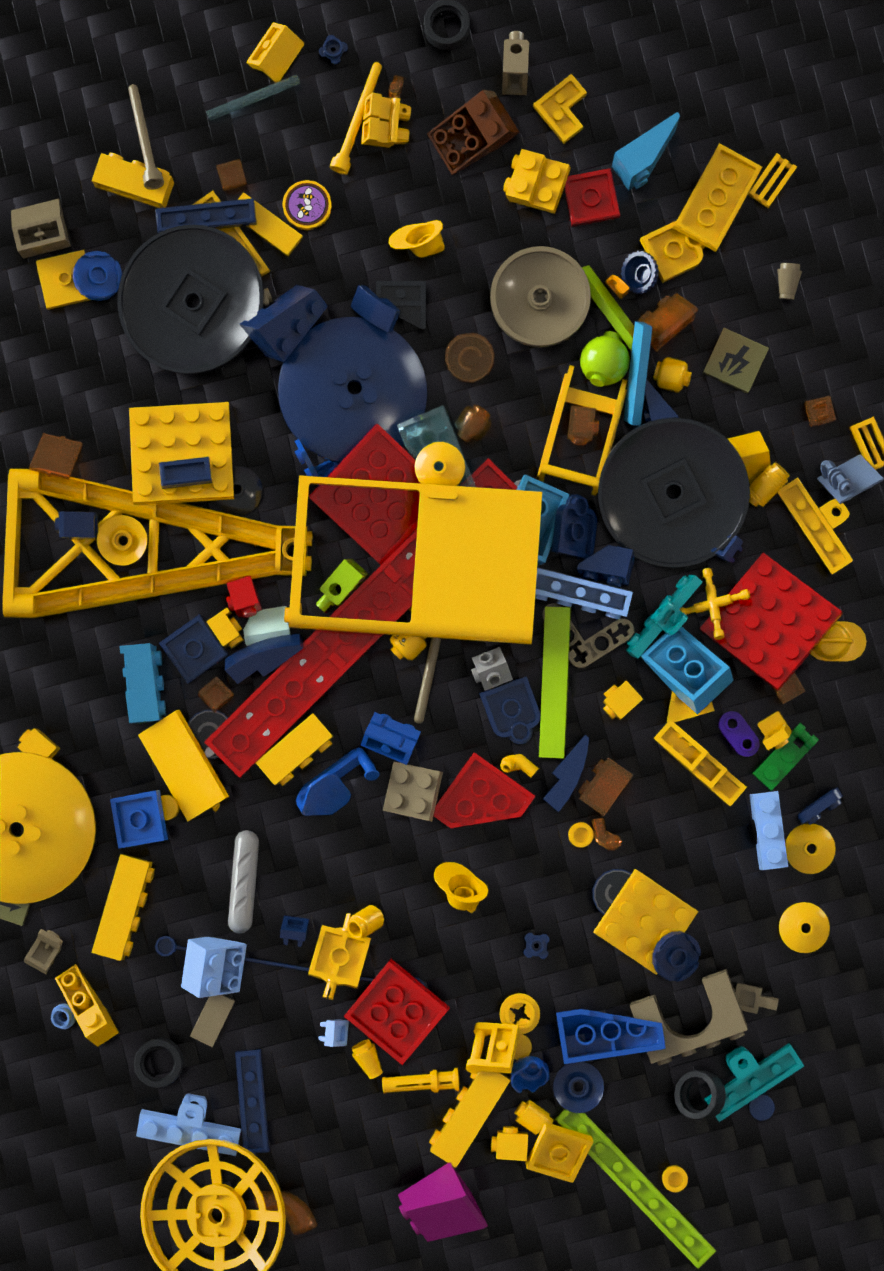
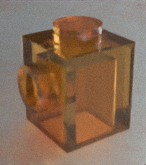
M571 406L567 439L572 440L573 444L586 445L587 442L592 441L593 435L598 436L599 421L595 420L596 408Z

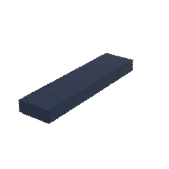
M254 198L155 209L157 233L182 225H204L216 229L257 225Z
M261 1049L236 1051L243 1148L253 1154L266 1153L270 1149Z

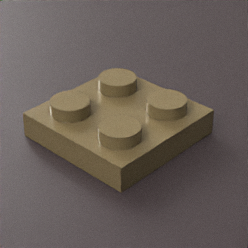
M393 762L383 811L432 822L443 772Z

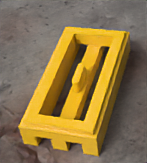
M776 153L748 194L768 209L797 168L796 165L788 163L787 159L781 158V155ZM779 163V168L774 173L770 181L767 183L763 191L760 193V195L756 194V191L759 189V187L766 179L770 171L773 169L775 164ZM784 168L789 170L768 201L765 200V195Z
M871 417L851 426L850 430L862 457L877 470L884 467V461L881 460L866 425L870 424L883 455L884 438L875 418ZM859 428H861L863 435L868 443V446L872 452V455L876 461L875 465L873 464L869 452L860 435V432L858 430Z

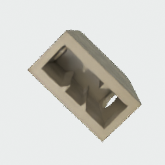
M520 31L510 32L509 39L504 40L502 95H527L529 41L524 40V33Z

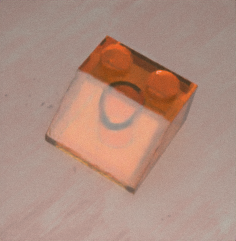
M678 293L672 297L669 295L665 296L658 302V309L653 313L647 311L638 320L653 327L650 346L655 352L694 321L698 312L696 306Z

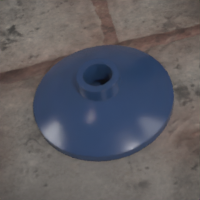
M576 1062L566 1064L557 1072L554 1078V1096L557 1102L570 1112H588L594 1109L603 1097V1078L600 1072L589 1063ZM580 1082L583 1088L580 1092L574 1091V1083Z

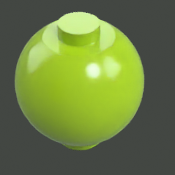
M606 331L603 336L593 338L585 345L581 352L580 365L582 372L595 386L603 387L615 384L626 375L629 369V352L622 343V338L616 332Z

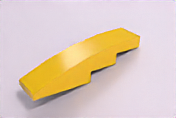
M669 720L654 737V740L730 807L746 790L747 787L672 720Z

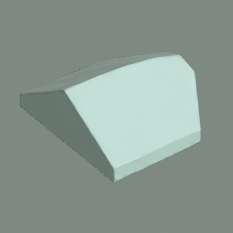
M287 606L263 609L258 611L255 616L250 617L243 629L245 644L249 646L268 638L291 635L289 623L284 622L285 608Z

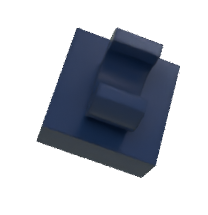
M734 536L722 551L718 550L715 556L734 563L735 559L732 557L736 551L742 552L743 548L741 545L743 541L739 537Z
M284 916L280 932V938L284 939V945H288V941L291 939L298 940V947L302 946L303 941L306 940L309 919Z

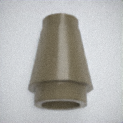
M780 263V269H777L779 298L794 300L802 274L800 264Z

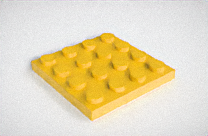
M229 402L129 408L134 505L234 499ZM209 457L212 483L162 489L159 462Z

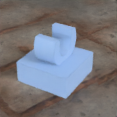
M327 1020L320 1023V1026L326 1027L325 1036H319V1040L325 1042L324 1046H347L348 1020Z

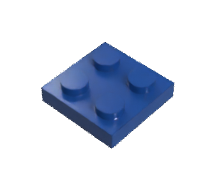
M160 790L110 799L118 849L168 840Z

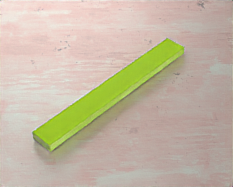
M564 1109L555 1118L563 1128L592 1136L593 1144L588 1155L698 1269L716 1252V1249L585 1113H573Z

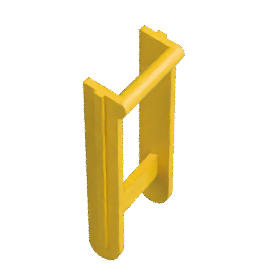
M570 365L568 373H565L537 477H539V481H544L545 474L592 486L591 495L596 496L601 471L611 452L627 393L625 389L627 380L622 379L617 400L569 387L574 366ZM565 402L613 415L596 477L548 464Z

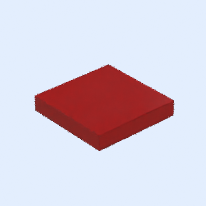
M611 168L568 176L564 192L571 227L620 218Z

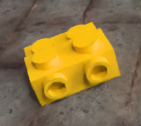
M521 149L520 154H516L512 160L513 175L511 178L507 177L504 183L503 190L506 192V197L510 202L555 214L571 169L570 165L547 159L543 154Z

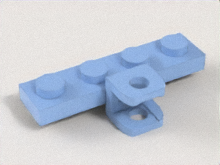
M188 1093L183 1098L177 1116L142 1109L136 1137L177 1145H185L204 1139L226 1140L239 1145L241 1129L205 1122L207 1111L206 1097ZM200 1147L197 1149L207 1150V1147ZM217 1147L218 1153L232 1156L237 1154L235 1150Z

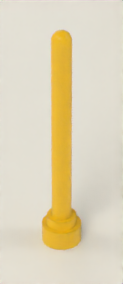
M375 62L372 65L341 151L337 153L336 157L332 158L329 167L337 173L347 175L351 167L349 155L363 120L365 98L374 91L382 69V65L379 62Z

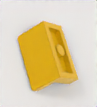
M273 22L246 63L253 69L263 71L274 82L279 83L304 46V42L286 25Z

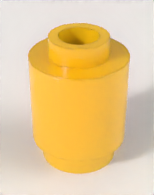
M368 905L350 917L347 923L348 932L357 939L367 937L383 926V914L376 906Z
M528 1100L526 1103L522 1101L514 1113L517 1115L516 1122L535 1135L540 1134L545 1122L553 1124L554 1121L550 1117V1113L531 1100Z

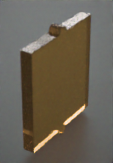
M43 433L29 470L47 474L48 477L56 476L69 480L83 443L65 439V436L57 437Z

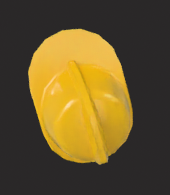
M435 220L404 226L390 236L388 243L394 249H410L420 258L442 252L445 248L440 233L443 229V223Z
M837 621L810 654L822 661L846 662L855 660L865 650L867 642L865 633L855 623Z
M445 862L435 868V882L446 892L448 902L453 908L473 913L479 902L487 897V885L463 865L455 862Z

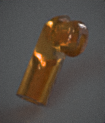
M604 818L592 820L597 844L607 850H616L621 846V838L606 831Z

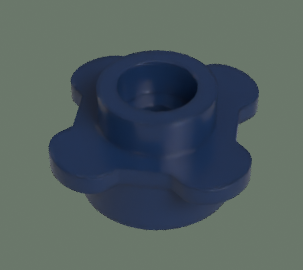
M329 35L326 37L323 47L319 48V55L327 57L333 64H338L341 61L340 57L342 54L347 52L348 46L334 35Z
M527 933L524 938L526 941L524 955L527 958L539 956L541 959H545L549 954L547 951V943L550 940L548 935L542 934L539 936ZM534 944H539V947L535 948Z

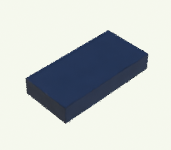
M209 457L159 462L162 489L212 483Z

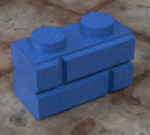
M374 712L365 731L361 746L407 765L421 731L416 730L410 724L399 723L387 714Z

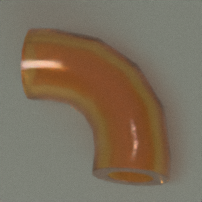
M273 1190L262 1192L266 1210L278 1211V1204ZM280 1190L284 1201L286 1220L291 1226L293 1234H302L318 1226L316 1219L307 1203L293 1193ZM253 1195L257 1210H259L256 1197Z

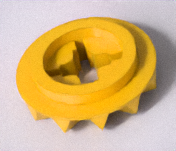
M521 993L513 994L502 1003L499 1013L502 1024L518 1025L519 1034H526L537 1026L540 1019V1009L537 1002L531 996ZM523 1004H526L524 1013L530 1019L520 1018L515 1024V1014L510 1008L519 1010Z

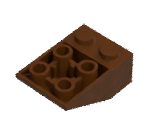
M482 90L429 131L427 135L451 174L454 175L500 148L520 132L495 91Z

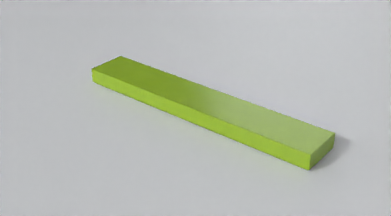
M545 606L539 757L565 758L571 607Z

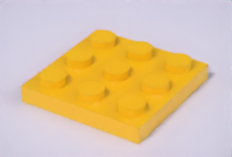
M635 869L593 932L657 975L658 973L655 971L652 963L656 944L663 936L670 932H685L698 911Z

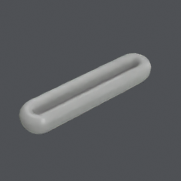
M249 830L238 833L234 841L228 926L233 932L238 934L247 932L251 928L253 921L259 839L253 831Z

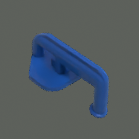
M355 748L308 781L299 791L296 798V803L301 813L305 816L331 815L345 806L351 798V793L340 778L359 764L364 769V776L367 780L377 779L379 771L376 770L374 763L362 748Z

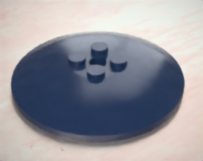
M343 317L325 321L307 332L282 365L279 376L278 397L285 422L292 434L300 440L301 444L326 460L340 463L376 424H379L403 447L411 439L423 418L427 402V383L417 354L400 334L394 330L392 333H388L365 318ZM351 382H356L360 385L361 392L353 395L348 391L347 385Z

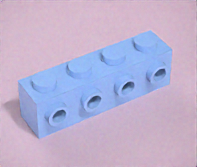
M537 567L536 599L547 601L548 597L558 599L557 604L571 607L572 603L582 605L581 610L596 613L598 609L606 611L605 616L619 620L621 616L627 617L633 594L632 591Z

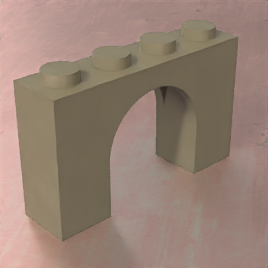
M727 969L702 978L712 1007V1019L709 1025L700 1033L682 1035L673 1031L664 1020L655 994L631 1002L630 1008L634 1018L662 1023L666 1049L647 1052L651 1064L657 1062L658 1065H663L671 1062L672 1056L681 1054L682 1057H686L696 1053L695 1048L704 1045L706 1049L721 1044V1039L729 1037L730 1040H735L745 1035L744 1031L748 1030V1025Z

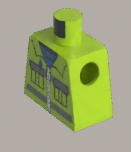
M344 559L320 587V591L324 595L317 601L316 605L325 613H328L335 604L341 606L368 579L370 574L353 559ZM337 584L341 587L340 594L336 592Z

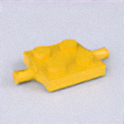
M346 914L343 928H331L324 925L321 927L308 975L327 982L323 995L326 999L329 994V999L333 1000L336 986L346 985L358 988L371 938L357 939L350 935L347 923L351 914Z

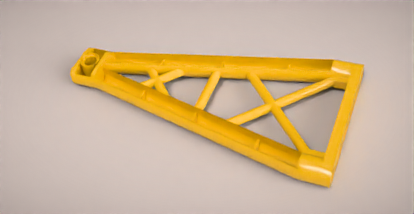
M10 469L7 492L4 617L37 618L223 585L247 576L256 579L273 575H292L293 557L289 556L287 551L291 545H294L296 526L274 525L185 503L134 505L133 491L41 469ZM43 495L111 511L98 523V531L109 518L122 514L149 520L147 573L120 578L90 546L95 539H73L72 541L75 545L29 588L18 587L22 499H33L54 522L55 518L59 517V512ZM159 522L188 529L205 549L185 567L157 571ZM306 526L303 576H306L307 571H311L312 556H307L308 546H312L313 533L308 531V526ZM206 534L215 535L218 537L214 541H212ZM229 539L274 549L275 551L229 559L220 548ZM81 552L108 579L107 581L39 592ZM211 556L217 560L205 563Z

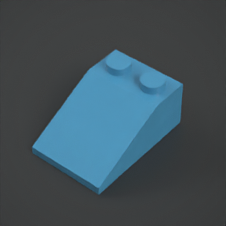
M678 112L615 152L612 168L627 190L633 187L638 189L648 182L647 178L650 176L676 131L680 118Z
M523 475L516 490L542 492L537 566L546 562L552 545L556 511L560 505L566 504L569 494L530 476Z
M683 627L674 635L665 633L641 655L646 664L697 715L733 682L730 667Z

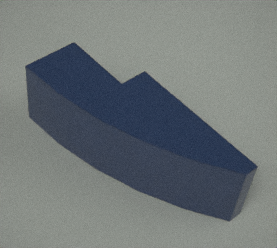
M300 634L283 635L253 643L225 659V671L237 684L257 670L264 677L303 649V637Z
M586 735L582 737L551 773L559 781L546 794L543 800L557 812L562 809L570 798L583 771L589 744V737Z

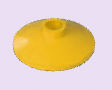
M435 442L424 447L418 454L415 462V473L421 484L457 486L465 473V461L460 451L453 445L445 442ZM437 462H442L444 465L441 471L435 470Z
M126 515L111 517L102 524L98 531V549L101 555L112 564L130 565L138 561L147 548V533L143 525L133 517ZM122 536L128 538V543L124 546L119 542Z
M807 823L797 826L789 833L785 842L788 862L793 868L802 873L815 874L825 870L835 856V842L832 835L824 827L817 824L809 825ZM809 844H814L816 847L815 852L812 854L807 851Z
M800 902L793 904L784 911L780 918L779 933L781 939L786 946L796 952H814L824 945L829 936L830 925L828 917L820 907L812 903ZM804 923H808L810 926V930L807 933H803L801 930V926Z

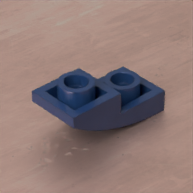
M358 285L350 306L367 321L388 333H392L400 310L387 298H379L365 285Z

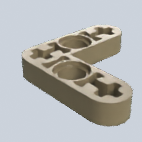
M551 603V604L547 605L546 607H561V606L558 605V604H556V603ZM545 608L542 613L543 621H545ZM627 619L616 620L584 641L572 621H570V630L574 633V639L570 642L569 647L579 641L581 645L577 646V649L580 653L586 652L587 656L585 657V663L582 664L581 661L575 662L576 653L572 649L569 652V662L576 668L589 666L628 641L634 633L633 624ZM621 623L622 626L627 625L629 627L627 630L628 636L624 637L623 634L615 637L618 643L614 644L612 637L606 631L611 630V634L619 629L618 624ZM605 637L609 642L608 648L604 651L598 650L594 645L596 638Z

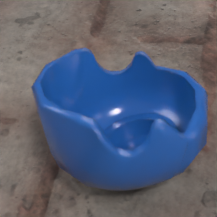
M521 1057L513 1064L511 1087L518 1093H521L523 1089H528L534 1093L549 1080V1067L538 1057Z

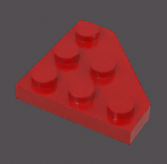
M474 752L437 803L434 817L449 828L517 818L523 815L535 798V795Z

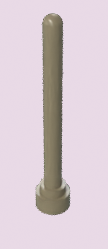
M132 84L129 86L128 91L146 168L142 178L146 189L155 190L164 185L162 172L155 167L138 87Z
M431 638L414 721L417 724H421L424 721L441 638Z

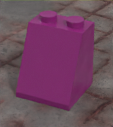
M451 1162L398 1194L402 1203L399 1209L406 1220L409 1218L412 1220L410 1224L417 1235L422 1234L427 1242L484 1229L488 1226L472 1192Z

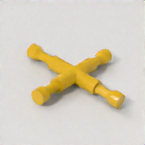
M706 568L702 570V573L706 579L707 586L705 590L707 600L696 603L692 607H682L680 611L687 615L709 610L711 622L714 623L715 628L713 632L714 639L720 640L724 638V632L720 626L721 616L719 607L732 604L736 600L750 599V592L748 589H745L738 594H727L717 597L716 588L712 582V569Z

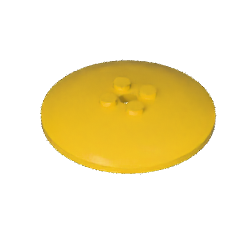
M27 752L1 754L0 901L13 904L42 901L68 887L86 866L93 850L96 834L93 806L85 788L77 777L53 759ZM14 822L23 825L24 832L21 836H15L11 832V825Z

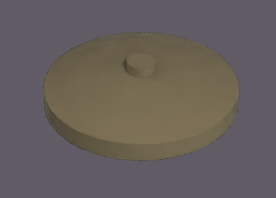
M544 246L520 250L505 260L494 276L490 296L492 312L500 328L515 341L532 347L553 346L574 335L587 316L591 298L587 276L577 261L561 250Z

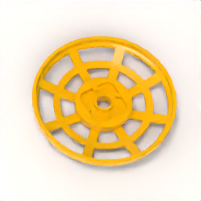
M204 1139L178 1147L165 1156L155 1167L146 1183L141 1201L140 1218L142 1233L153 1260L162 1271H179L176 1268L186 1257L199 1266L214 1269V1271H224V1269L236 1267L250 1258L258 1271H268L276 1261L281 1250L285 1235L286 1215L280 1188L265 1164L252 1152L238 1144L226 1140ZM200 1147H207L209 1161L197 1164L185 1173L173 1164L178 1157L186 1152ZM217 1147H226L238 1151L248 1157L254 1164L246 1173L233 1164L220 1161ZM211 1169L212 1184L200 1188L191 1179L195 1174ZM221 1169L238 1175L242 1180L235 1188L222 1184ZM166 1171L177 1182L170 1193L167 1209L152 1210L156 1187L161 1176ZM261 1171L273 1189L278 1204V1211L266 1210L263 1194L254 1181ZM184 1186L193 1196L189 1201L187 1209H176L178 1196ZM249 1187L256 1197L259 1210L246 1208L242 1195ZM214 1208L219 1209L222 1213V1220L220 1222L215 1221L212 1217ZM168 1220L171 1236L180 1249L170 1260L164 1255L157 1241L153 1221ZM177 1220L188 1221L193 1236L187 1242L184 1241L180 1234ZM247 1220L260 1221L258 1233L253 1243L243 1233ZM267 1221L279 1222V1233L271 1256L265 1262L257 1249L264 1238ZM236 1240L245 1252L237 1258L225 1261V1246ZM200 1243L214 1247V1260L204 1258L193 1250Z

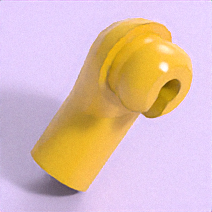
M522 754L506 756L500 764L501 770L505 773L522 770L530 778L539 769Z

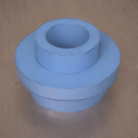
M65 1003L54 1007L51 1013L53 1025L60 1029H68L76 1021L70 1006ZM62 1012L66 1014L67 1020L62 1017Z

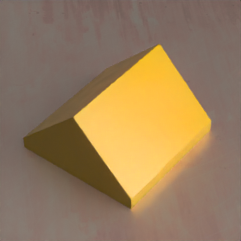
M760 431L728 438L744 462L749 485L771 464L769 449Z

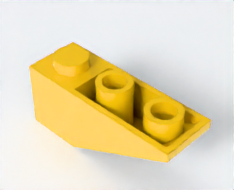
M75 964L55 978L81 1030L89 1041L98 1047L119 1033L108 1011L78 965Z

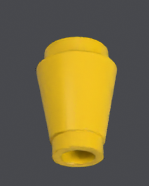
M369 1039L360 1041L351 1048L353 1058L368 1075L369 1079H374L383 1073L375 1044L371 1043Z

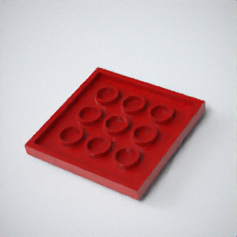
M376 424L327 476L329 478L421 484L415 473L416 460L379 424ZM319 485L308 496L380 565L418 527L419 491Z
M762 553L729 593L734 595L748 589L750 599L736 600L732 604L719 607L721 616L720 626L724 632V638L720 640L714 639L713 632L715 628L714 623L711 622V617L700 627V631L779 691L843 613L765 553Z

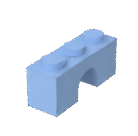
M778 791L749 794L752 819L755 821L757 831L756 849L759 870L788 867Z

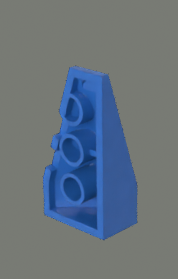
M586 1009L556 1012L564 1064L666 1049L662 1023Z

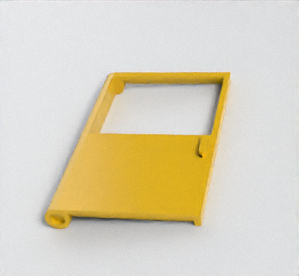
M299 476L290 608H285L284 622L289 623V628L532 645L542 492ZM310 484L420 492L410 622L302 615L301 590Z

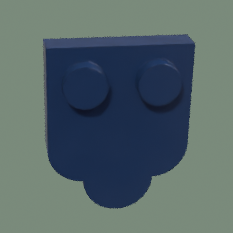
M572 494L568 497L566 504L558 507L555 516L551 552L582 560L594 554L597 516L592 509H589L588 501L585 497L579 494Z
M527 676L479 693L491 727L496 735L509 737L516 744H524L530 740L533 732L532 728L540 721V711Z

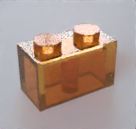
M609 757L605 761L599 760L592 770L595 773L593 779L590 782L585 780L578 790L581 794L578 799L601 816H605L633 776V774Z

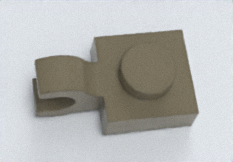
M737 982L735 993L742 1011L757 1014L759 1007L777 1010L778 998L762 996L761 987Z

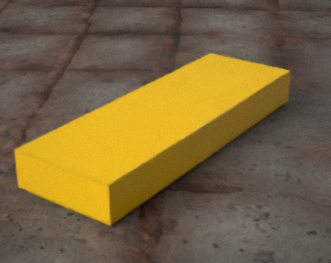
M243 192L238 200L251 199V197ZM254 200L257 225H249L247 227L289 257L303 236Z

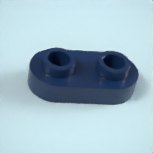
M836 787L803 809L796 816L802 824L807 822L811 825L821 818L820 812L826 808L831 811L842 803L840 798L843 797V794Z

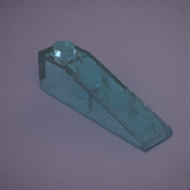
M444 406L397 424L406 449L415 459L424 447L435 442H445L456 447L465 461V473L457 486L476 487ZM442 462L435 464L436 471H441L444 467Z

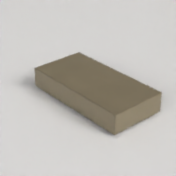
M225 995L210 996L190 1037L213 1047L235 1000Z

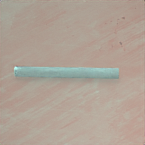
M296 74L206 111L208 118L213 120L299 85V78Z

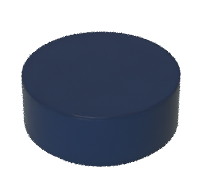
M761 1094L748 1103L750 1114L757 1120L769 1119L775 1110L773 1100L765 1094Z

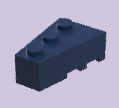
M296 285L275 299L274 304L266 309L262 308L255 317L249 321L244 320L239 325L266 357L285 362L328 307L315 289Z

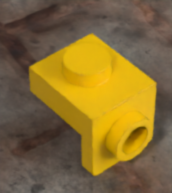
M779 711L758 722V727L765 736L763 744L767 750L773 747L777 750L789 742L788 738L792 730Z

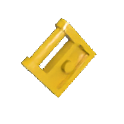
M476 1023L474 1027L475 1039L471 1057L467 1060L466 1070L473 1074L480 1073L481 1071L511 1074L520 1031L519 1026L515 1024ZM491 1035L486 1059H481L485 1037Z

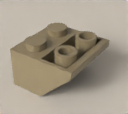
M60 199L11 210L14 239L17 251L23 259L71 247Z

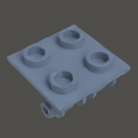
M861 454L838 467L835 466L833 461H823L821 463L822 475L817 478L839 504L850 500L852 497L884 480Z

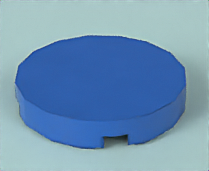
M101 251L87 252L81 256L73 268L72 276L74 285L80 294L96 301L106 300L115 295L119 289L123 274L117 260L110 257L111 255Z

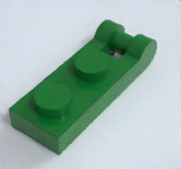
M801 722L792 730L788 738L789 742L777 750L774 749L752 773L770 791L779 784L819 740L814 734L811 736ZM797 737L804 742L800 748L793 743Z

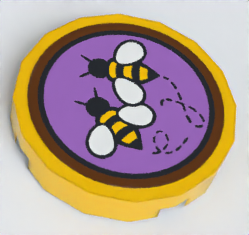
M309 180L297 182L289 187L282 203L284 215L289 223L297 229L307 231L325 224L330 217L332 209L330 195L325 187Z

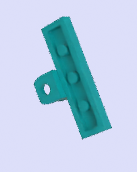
M696 575L683 576L676 584L677 590L672 596L667 595L654 614H651L643 624L645 628L640 634L635 633L627 643L629 647L625 651L632 657L639 658L662 630L668 635H674L688 619V616L682 613L680 608L701 585L702 581Z
M788 1043L759 1063L743 1046H739L726 1054V1063L736 1078L724 1085L726 1093L725 1104L721 1112L715 1117L719 1122L804 1067L793 1047ZM711 1094L704 1098L708 1105L711 1101Z

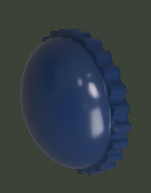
M637 251L629 254L628 258H625L623 267H621V280L628 285L630 292L635 294L647 293L657 282L659 274L658 265L650 253Z

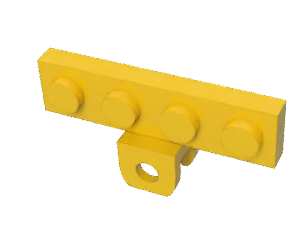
M798 477L777 492L831 574H834L853 561L833 531L850 515L844 503L839 504L836 499H833L818 508ZM832 509H839L840 516H834Z

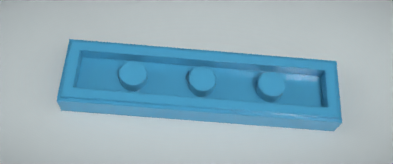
M636 321L624 411V421L631 425L641 424L653 328L645 322Z

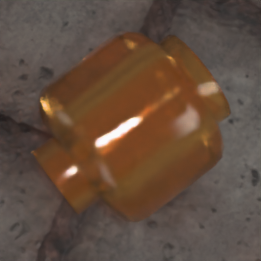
M477 404L466 406L455 421V426L459 430L457 435L467 442H470L471 439L481 441L492 425V421L489 418L491 414Z

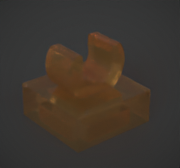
M830 396L804 403L810 427L836 420Z

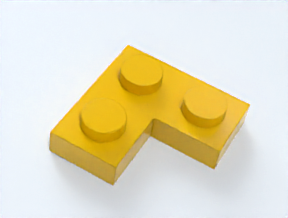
M570 74L533 104V108L563 144L583 129V125L570 111V108L583 99L587 92L576 78Z

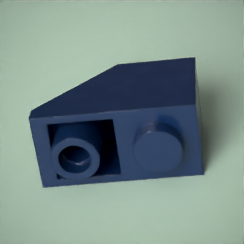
M59 512V517L55 518V531L59 533V537L68 540L97 539L98 514L94 512Z
M608 545L578 564L579 576L582 579L597 582V580L604 581L614 587L628 586L635 560L633 549Z

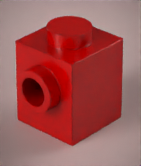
M251 576L226 583L230 596L226 597L230 611L235 610L238 618H249L262 610Z

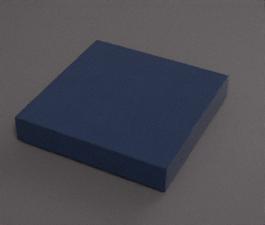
M200 614L159 642L187 684L229 656Z

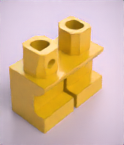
M372 92L364 101L363 120L365 121L362 127L361 144L390 148L394 144L407 143L409 141V129L398 128L399 120L407 122L410 119L411 107L401 104L400 98L382 97V94Z

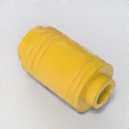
M778 463L769 464L750 484L749 502L755 507L758 505L764 507L788 482L787 478L790 475Z

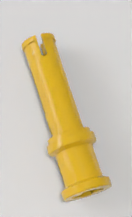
M454 1068L453 1071L444 1072L433 1070L430 1071V1074L382 1077L383 1093L431 1089L434 1093L445 1089L460 1091L459 1070Z

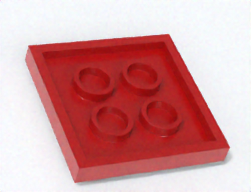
M390 959L344 1017L403 1065L450 1007L393 959Z

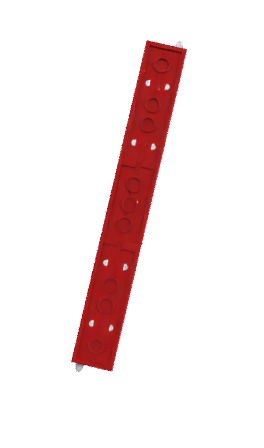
M488 458L461 486L516 490L521 480L513 483ZM417 530L330 617L397 622L412 607ZM316 630L303 643V649L285 661L204 742L208 746L204 752L206 757L208 758L216 754L241 778L384 634Z

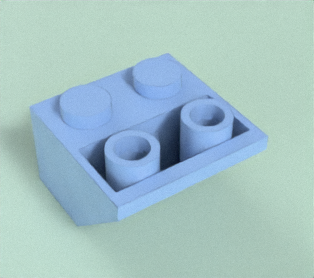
M213 937L188 939L181 987L198 998L240 992L247 944Z

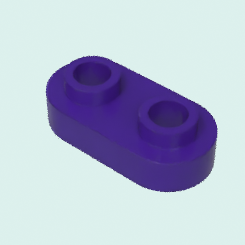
M735 711L724 713L718 722L719 729L738 755L743 757L754 755L760 745L758 737L739 713ZM729 719L736 721L735 728L732 729L728 726ZM745 739L751 741V747L749 749H745L743 747V741Z

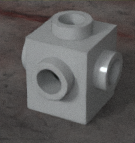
M500 647L472 658L475 668L471 669L476 683H482L485 691L513 680Z

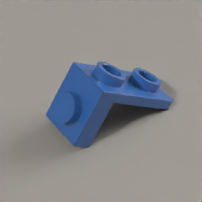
M297 439L295 441L298 450L294 452L301 465L307 464L308 468L304 470L307 476L327 477L339 464L327 460L314 467L300 440Z

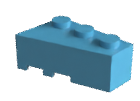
M151 643L120 646V654L124 653L125 668L122 670L123 677H126L127 691L125 694L129 723L159 722L162 720V716L166 715L165 700L161 701L160 691L164 690V680L162 675L159 676L158 666L162 665L161 651H157V647Z

